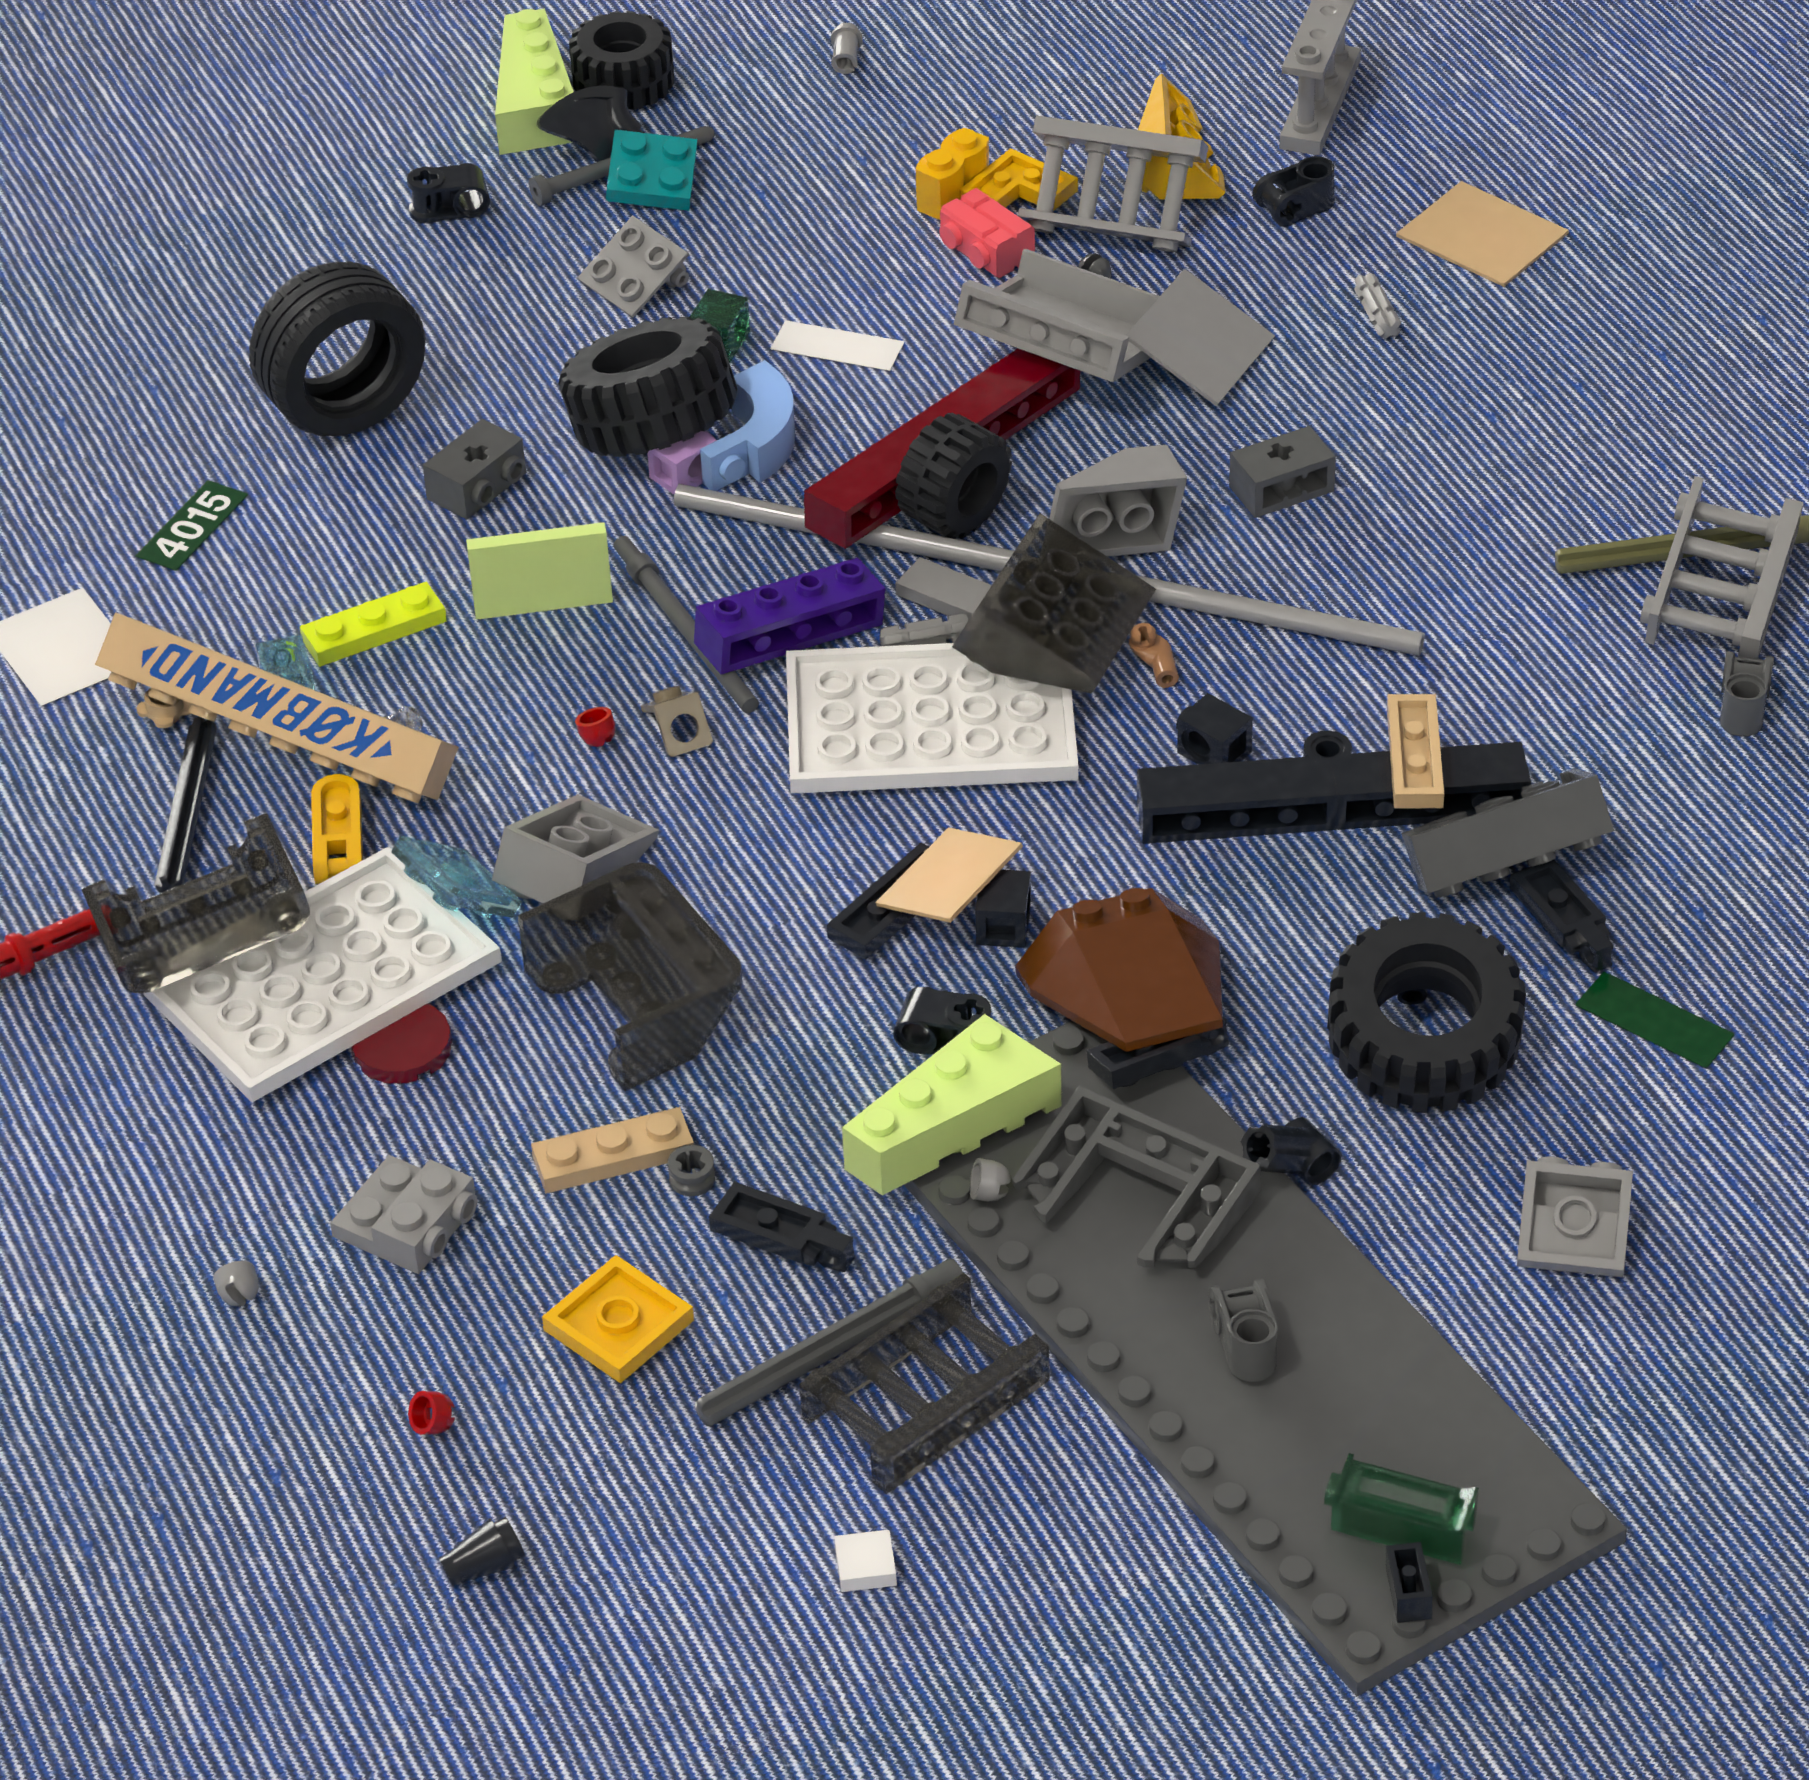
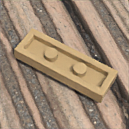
M1388 694L1387 719L1394 808H1443L1444 785L1436 694Z
M677 1107L531 1143L533 1160L546 1194L667 1164L668 1158L673 1151L685 1145H694L681 1108Z

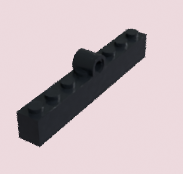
M1325 730L1315 732L1305 740L1303 757L1137 769L1136 804L1142 843L1148 844L1427 824L1456 812L1466 811L1467 816L1476 814V806L1494 798L1512 796L1514 801L1521 799L1522 788L1531 785V779L1522 741L1440 747L1444 785L1443 808H1394L1390 751L1352 753V744L1345 735L1336 731Z

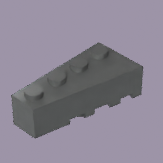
M1573 768L1560 773L1561 784H1559L1558 780L1545 783L1539 781L1523 787L1521 792L1522 798L1516 801L1513 800L1512 796L1494 798L1476 806V814L1467 816L1466 811L1456 812L1401 833L1418 889L1426 893L1434 892L1436 898L1444 897L1463 890L1462 882L1480 876L1482 882H1488L1510 874L1509 866L1523 861H1527L1528 866H1536L1554 860L1556 858V850L1573 845L1574 851H1579L1601 844L1603 842L1601 835L1613 832L1614 828L1598 776Z

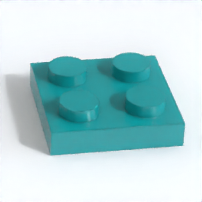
M614 130L606 201L689 211L698 139Z

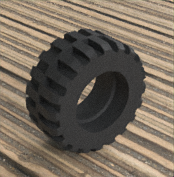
M668 317L660 318L659 321L655 322L645 321L628 329L622 328L614 331V334L608 337H601L593 341L591 346L583 347L577 351L575 358L568 359L564 369L561 371L558 382L579 444L591 453L595 452L601 456L612 454L614 457H625L631 453L635 455L645 454L649 450L657 448L662 450L671 447V444L681 440L683 442L689 440L700 431L705 432L714 426L716 420H722L727 415L728 410L732 409L738 390L720 332L705 320L700 318L693 320L691 317H680L679 319Z
M1426 912L1410 913L1409 919L1401 921L1398 916H1393L1382 920L1380 929L1377 931L1373 926L1365 929L1357 935L1356 945L1353 943L1347 945L1339 956V966L1334 968L1330 982L1327 1023L1329 1045L1332 1054L1339 1058V1068L1344 1075L1351 1080L1358 1077L1357 1088L1369 1097H1373L1375 1093L1383 1096L1382 1104L1398 1109L1400 1103L1412 1106V1112L1427 1113L1428 1107L1439 1106L1441 1112L1455 1110L1458 1107V1101L1465 1099L1467 1104H1472L1482 1099L1485 1094V1086L1490 1090L1496 1089L1505 1079L1506 1070L1512 1068L1518 1056L1519 1043H1521L1526 999L1525 984L1519 978L1520 968L1514 957L1509 954L1504 956L1505 946L1495 936L1490 935L1486 939L1482 936V927L1470 921L1462 925L1454 922L1455 916L1440 913L1439 918H1427ZM1415 989H1428L1445 993L1459 1001L1469 1011L1472 1019L1461 1028L1447 1034L1434 1036L1418 1035L1405 1031L1393 1024L1382 1013L1380 1006L1399 993Z

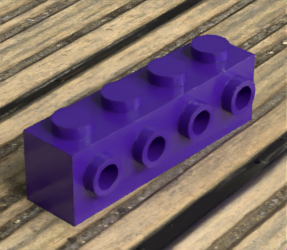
M858 557L842 561L828 567L802 573L798 576L696 606L694 644L722 675L786 655V651L803 650L883 625L886 588Z

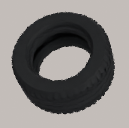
M330 262L311 267L293 276L279 287L265 303L256 319L250 340V368L256 383L291 424L297 426L302 431L318 436L348 435L363 431L381 422L395 411L410 394L419 378L424 362L425 331L416 310L383 274L368 265H362L358 262ZM357 320H370L367 337L352 358L339 369L319 378H305L307 363L321 342L338 328Z

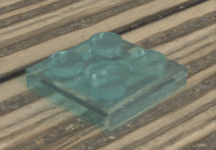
M400 836L391 851L406 866L404 872L413 880L427 885L434 892L433 900L450 911L457 912L459 908H464L485 918H490L492 914L513 918L522 903L506 886L492 881L493 874L466 849Z

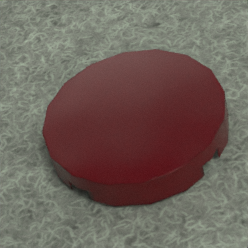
M425 1004L351 1047L355 1063L361 1066V1071L371 1079L384 1083L413 1082L419 1080L418 1074L425 1073L429 1069L430 1074H432L445 1063L451 1053V1029L443 1013L434 1006Z

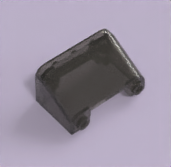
M267 812L244 821L247 830V837L244 843L239 848H237L236 844L227 847L232 861L231 865L146 900H140L134 886L125 889L126 894L112 892L104 879L81 888L105 948L126 990L132 993L152 992L215 964L294 933L307 922L310 915V907L306 895Z

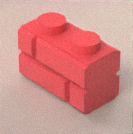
M978 188L963 194L960 200L956 198L943 205L940 210L939 232L943 243L949 249L955 248L963 253L975 267L979 269L984 268L997 278H1001L1014 271L1015 266L1019 268L1023 249L1035 252V228Z

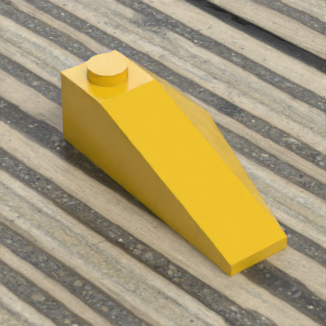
M1160 74L1154 81L1138 130L1203 140L1199 133L1203 128L1191 100L1163 74ZM1204 141L1208 146L1206 163L1193 162V167L1188 168L1182 199H1220L1226 193L1224 175L1221 168L1216 164L1211 166L1208 160L1214 152L1206 141ZM1152 156L1151 162H1146L1142 184L1143 192L1147 193L1150 190L1159 199H1165L1171 165L1167 164L1168 158Z

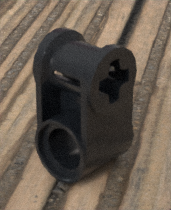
M1311 156L1279 171L1268 173L1261 177L1254 186L1253 200L1260 207L1268 208L1271 211L1272 219L1282 227L1291 226L1299 220L1325 212L1335 204L1334 164L1325 157Z
M463 163L434 168L420 167L410 171L407 175V185L412 190L409 215L416 222L433 223L439 220L475 218L485 213L489 207L490 198L483 171L474 164ZM424 179L427 181V185H423ZM427 205L431 206L430 211L427 210Z
M916 987L911 989L906 996L893 1030V1037L896 1043L908 1052L935 1054L982 1015L986 1014L991 1018V1005L986 998L977 994H961L936 990L930 987ZM972 1008L976 1010V1015H972Z

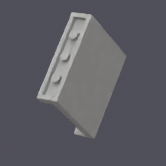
M1023 249L1017 275L999 286L992 288L972 280L963 283L954 325L1114 382L1151 358L1129 342L1130 337L1126 336V334L1160 296L1037 252Z

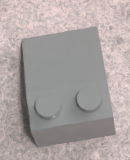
M1168 445L1125 448L1057 483L1041 555L1043 562L1170 551L1187 476Z
M577 794L504 827L492 881L508 887V891L517 897L533 898L550 906L549 909L557 915L575 917L598 906L604 900L606 895L618 884L619 880L625 876L657 839L659 829Z

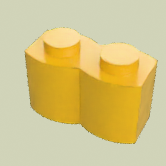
M962 128L948 135L943 140L940 149L931 151L920 159L916 165L917 211L940 220L942 206L956 198L960 200V189L989 166V137L971 129Z

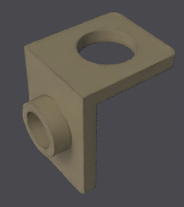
M679 685L653 693L654 701L640 706L642 712L655 714L668 756L674 757L712 744L713 739L698 691L681 692ZM681 714L690 715L697 724L696 735L688 742L678 741L671 732L673 720Z

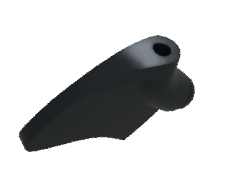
M593 86L573 92L552 105L537 120L539 129L579 145L596 162L611 158L614 130L645 133L640 129L642 125L632 116L627 108V90L615 86Z

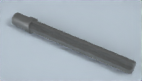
M949 1258L920 1275L914 1274L905 1279L901 1287L700 1397L694 1404L697 1415L704 1425L712 1426L911 1314L925 1312L934 1307L935 1302L966 1285L962 1269L954 1259Z

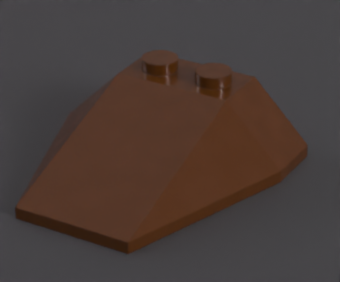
M1131 888L1123 891L1119 896L1099 901L1082 900L1075 903L1073 907L1056 911L1015 965L1016 975L1031 997L1126 1052L1223 1028L1219 940L1201 918L1153 888Z

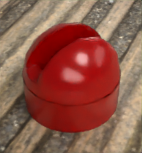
M607 707L588 709L579 714L575 719L580 737L591 747H602L605 742H610L615 735V721L611 709Z
M437 1391L417 1392L411 1399L408 1410L409 1423L412 1429L420 1435H436L449 1430L455 1421V1417H451L452 1408L455 1407L454 1403L448 1395ZM430 1409H432V1418H431V1419H430Z

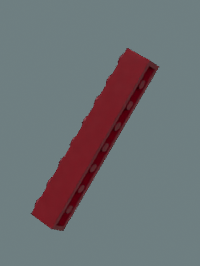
M1017 348L804 490L805 528L844 549L848 548L902 511L898 506L899 500L896 499L895 490L898 486L896 483L897 474L901 469L900 464L908 452L909 446L926 425L930 426L934 419L939 416L944 417L947 413L960 414L1006 440L1080 390V370Z

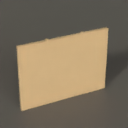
M948 827L875 902L876 906L951 923L1014 857L1023 845L1021 842Z

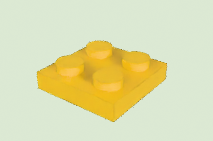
M615 1255L544 1314L542 1321L545 1332L621 1384L694 1321L693 1306Z

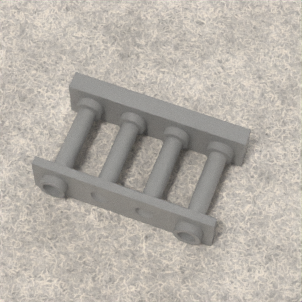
M1311 0L1282 65L1283 74L1299 76L1298 95L1281 131L1279 149L1320 156L1360 63L1361 48L1345 45V28L1357 0Z
M1036 115L1033 133L1040 139H1043V145L1047 147L1036 210L1019 208L1018 216L1032 225L1036 232L1052 234L1054 227L1118 236L1153 242V249L1166 252H1177L1178 246L1191 247L1192 239L1186 233L1177 232L1188 168L1193 167V162L1206 163L1208 146L1203 140ZM1069 143L1084 145V151L1088 153L1077 216L1053 213L1063 152L1068 150ZM1110 150L1127 152L1126 158L1130 159L1118 223L1094 219L1105 156L1110 155ZM1152 156L1168 158L1167 164L1171 165L1160 229L1135 225L1146 162H1151Z
M1695 476L1689 494L1681 492L1677 502L1674 519L1680 520L1656 595H1647L1643 604L1640 622L1648 624L1645 643L1654 645L1662 622L1731 639L1732 645L1740 647L1738 657L1759 659L1798 534L1804 502L1785 498L1780 516L1771 514L1770 518L1700 502L1704 478ZM1696 519L1765 536V541L1771 542L1769 550L1761 548L1759 552L1690 536ZM1685 553L1754 570V575L1759 576L1760 580L1758 584L1749 583L1747 587L1681 571L1679 567ZM1672 588L1741 604L1743 605V610L1750 612L1747 619L1739 617L1738 621H1732L1668 605L1667 603Z

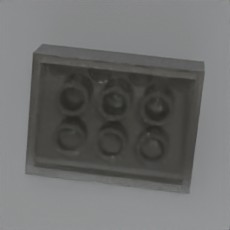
M1039 513L952 647L965 655L970 661L979 664L991 673L1092 694L1156 588Z

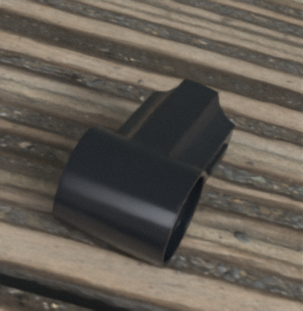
M1304 1117L1296 1118L1285 1126L1263 1124L1259 1128L1249 1127L1240 1141L1243 1146V1158L1259 1164L1261 1171L1297 1174L1306 1184L1311 1186L1319 1185L1329 1179L1338 1169L1342 1158L1340 1150Z

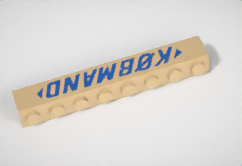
M116 612L95 663L96 666L111 671L108 678L109 681L135 690L137 682L151 687L148 694L149 697L175 706L177 698L191 703L188 710L189 713L215 722L217 714L231 719L229 729L253 738L256 737L258 730L272 735L269 744L293 754H296L298 747H302L312 751L310 761L335 771L340 762L354 768L350 777L378 787L380 779L395 784L392 794L418 804L422 795L435 800L439 799L459 748Z

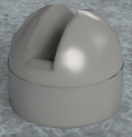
M977 1158L973 1164L970 1176L971 1199L989 1202L998 1201L1006 1196L1009 1189L1006 1184L1011 1182L1009 1170L1002 1163L995 1160Z
M249 1261L228 1263L220 1267L213 1276L218 1294L230 1306H244L246 1303L245 1298L253 1300L257 1295L259 1289L258 1277L254 1265Z

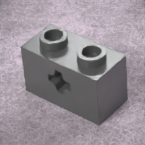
M482 418L423 464L427 500L466 520L526 474L523 439Z
M1310 426L1230 452L1229 487L1253 517L1257 518L1334 492L1336 456Z

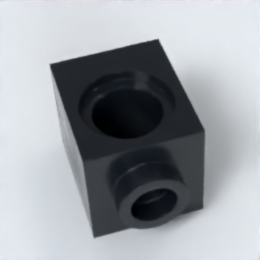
M1207 693L1193 706L1186 707L1179 715L1176 723L1178 731L1177 753L1196 764L1240 762L1252 753L1253 717Z
M1001 869L978 893L975 908L976 945L1026 948L1031 912V871Z

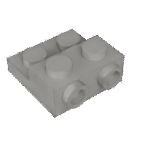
M388 1155L330 1222L332 1237L416 1274H420L432 1258H437L441 1255L448 1239L457 1228L472 1218L478 1202L475 1195L473 1177L431 1159L423 1168H419Z
M1552 1156L1541 1157L1538 1161L1527 1160L1517 1266L1623 1277L1633 1171L1622 1170L1621 1166L1610 1162H1595L1591 1166L1570 1165L1567 1160Z

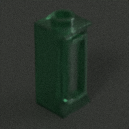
M1349 1453L1341 1474L1332 1472L1329 1478L1324 1505L1332 1507L1331 1530L1385 1545L1421 1542L1424 1555L1461 1565L1464 1557L1466 1529L1473 1531L1476 1523L1479 1488L1461 1489L1354 1460V1454Z

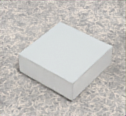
M889 1530L834 1536L841 1592L897 1586Z

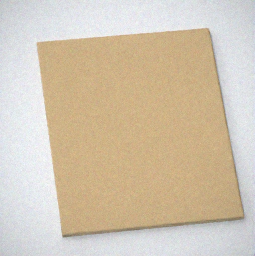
M1460 181L1396 233V237L1505 287L1569 234V230Z

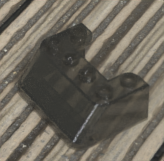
M638 862L628 864L518 915L524 972L540 990L551 994H562L593 981L628 1022L614 1030L616 1047L610 1052L608 1057L609 1072L625 1092L697 1057L742 987V967L739 959L656 866L649 863Z

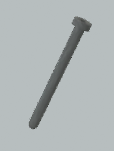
M702 126L676 135V137L698 139L697 146L710 142L715 136L714 130L709 126ZM611 158L548 179L541 174L531 177L529 179V189L533 200L538 206L550 203L554 194L607 177L609 175Z

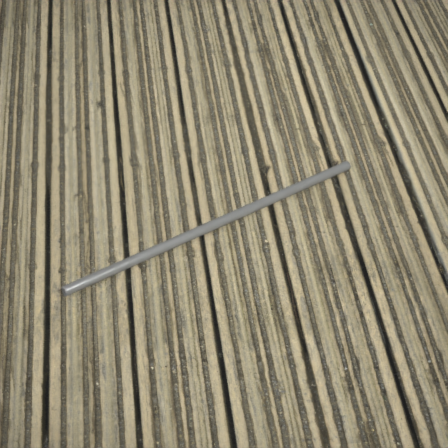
M678 484L675 490V506L816 534L805 528L803 508L684 484ZM883 524L857 541V543L1418 656L1421 655L1424 645L1425 633L1068 561L1044 563L1041 556Z

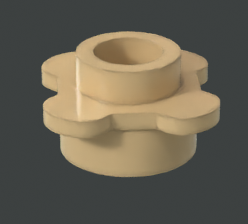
M150 689L145 693V702H140L137 705V714L140 717H148L153 720L158 728H169L181 716L191 714L188 712L191 703L177 698L175 706L149 697Z

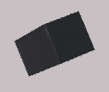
M1421 1542L1387 1545L1386 1572L1397 1623L1432 1619V1591Z

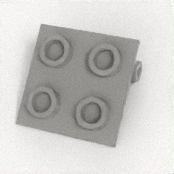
M632 215L577 279L634 318L664 283L670 287H683L687 283L689 274L686 272L683 262L690 254Z

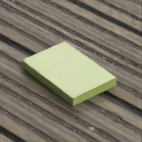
M605 522L466 539L476 620L613 602Z

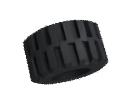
M616 11L606 15L594 16L593 20L584 21L580 24V28L573 31L572 38L569 40L574 90L578 91L593 86L624 88L627 90V108L637 110L642 109L645 105L657 103L658 98H664L669 93L668 89L673 87L672 38L668 27H664V23L659 19H652L651 15L645 13L636 14L633 11Z
M947 413L944 417H937L930 426L926 425L920 431L919 436L913 440L900 464L901 469L896 479L898 486L895 490L900 510L944 537L953 539L957 537L964 538L971 531L975 532L992 515L993 510L1003 497L1004 490L1007 488L1010 479L1008 476L1012 468L1010 447L1007 446V442L1002 437L960 414Z

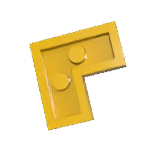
M1010 148L960 189V199L963 194L978 188L1005 208L1018 197L1037 205L1044 162ZM1060 170L1053 211L1078 192V177Z

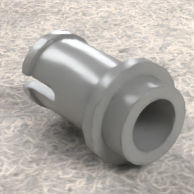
M841 23L832 31L830 37L831 44L834 47L831 64L838 73L849 74L858 66L857 54L858 49L862 45L863 36L854 24Z

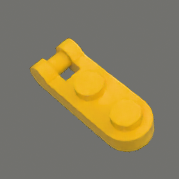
M344 774L325 776L319 779L312 787V861L315 884H320L363 860L360 790L357 781ZM347 853V857L329 859V855Z

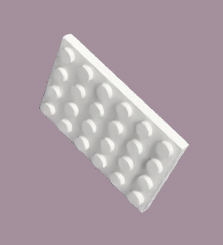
M1067 638L786 651L791 793L1078 780V756Z
M388 846L142 980L141 984L144 996L251 1102H254L423 1005L430 1003L502 962L500 947Z

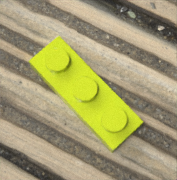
M426 581L301 625L300 633L303 643L318 666L321 667L447 622L444 605Z

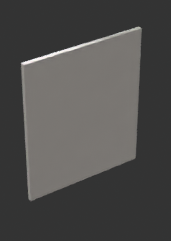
M1185 268L1126 334V336L1130 337L1129 342L1215 406L1219 404L1275 337L1274 334Z

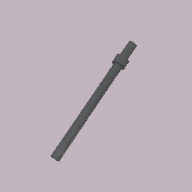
M621 536L617 538L613 547L627 564L626 571L637 585L646 588L744 713L753 712L758 707L759 701L738 674L732 671L720 675L694 644L695 620L660 578L658 566L648 554L641 553L629 537Z

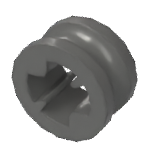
M685 1145L677 1148L670 1154L668 1158L669 1183L675 1192L684 1196H699L713 1187L715 1182L714 1159L709 1150L703 1146ZM687 1169L689 1173H684L682 1171Z

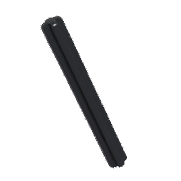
M199 716L193 719V723L188 729L155 880L156 890L159 893H167L170 897L178 895L180 888L184 885L217 730L215 722L205 720Z

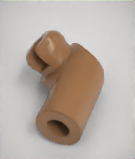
M1148 623L1135 625L1131 630V637L1129 639L1132 652L1153 668L1158 686L1162 688L1174 686L1179 680V675L1170 644L1163 637L1156 634V630L1152 625Z

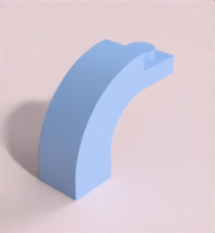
M766 360L734 375L738 390L732 407V413L746 424L737 431L700 449L702 482L709 490L717 491L748 474L761 483L776 473L792 453L795 444L793 394L784 376Z

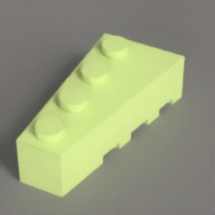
M545 8L538 10L525 9L518 13L505 15L495 110L499 155L573 143L542 131L537 126V120L547 109L574 92Z
M984 1014L842 1127L844 1170L879 1194L884 1195L938 1168L939 1160L952 1153L961 1152L965 1155L979 1148L981 1139L1001 1129L1009 1133L1025 1125V1117L1041 1109L1047 1114L1061 1107V1063Z

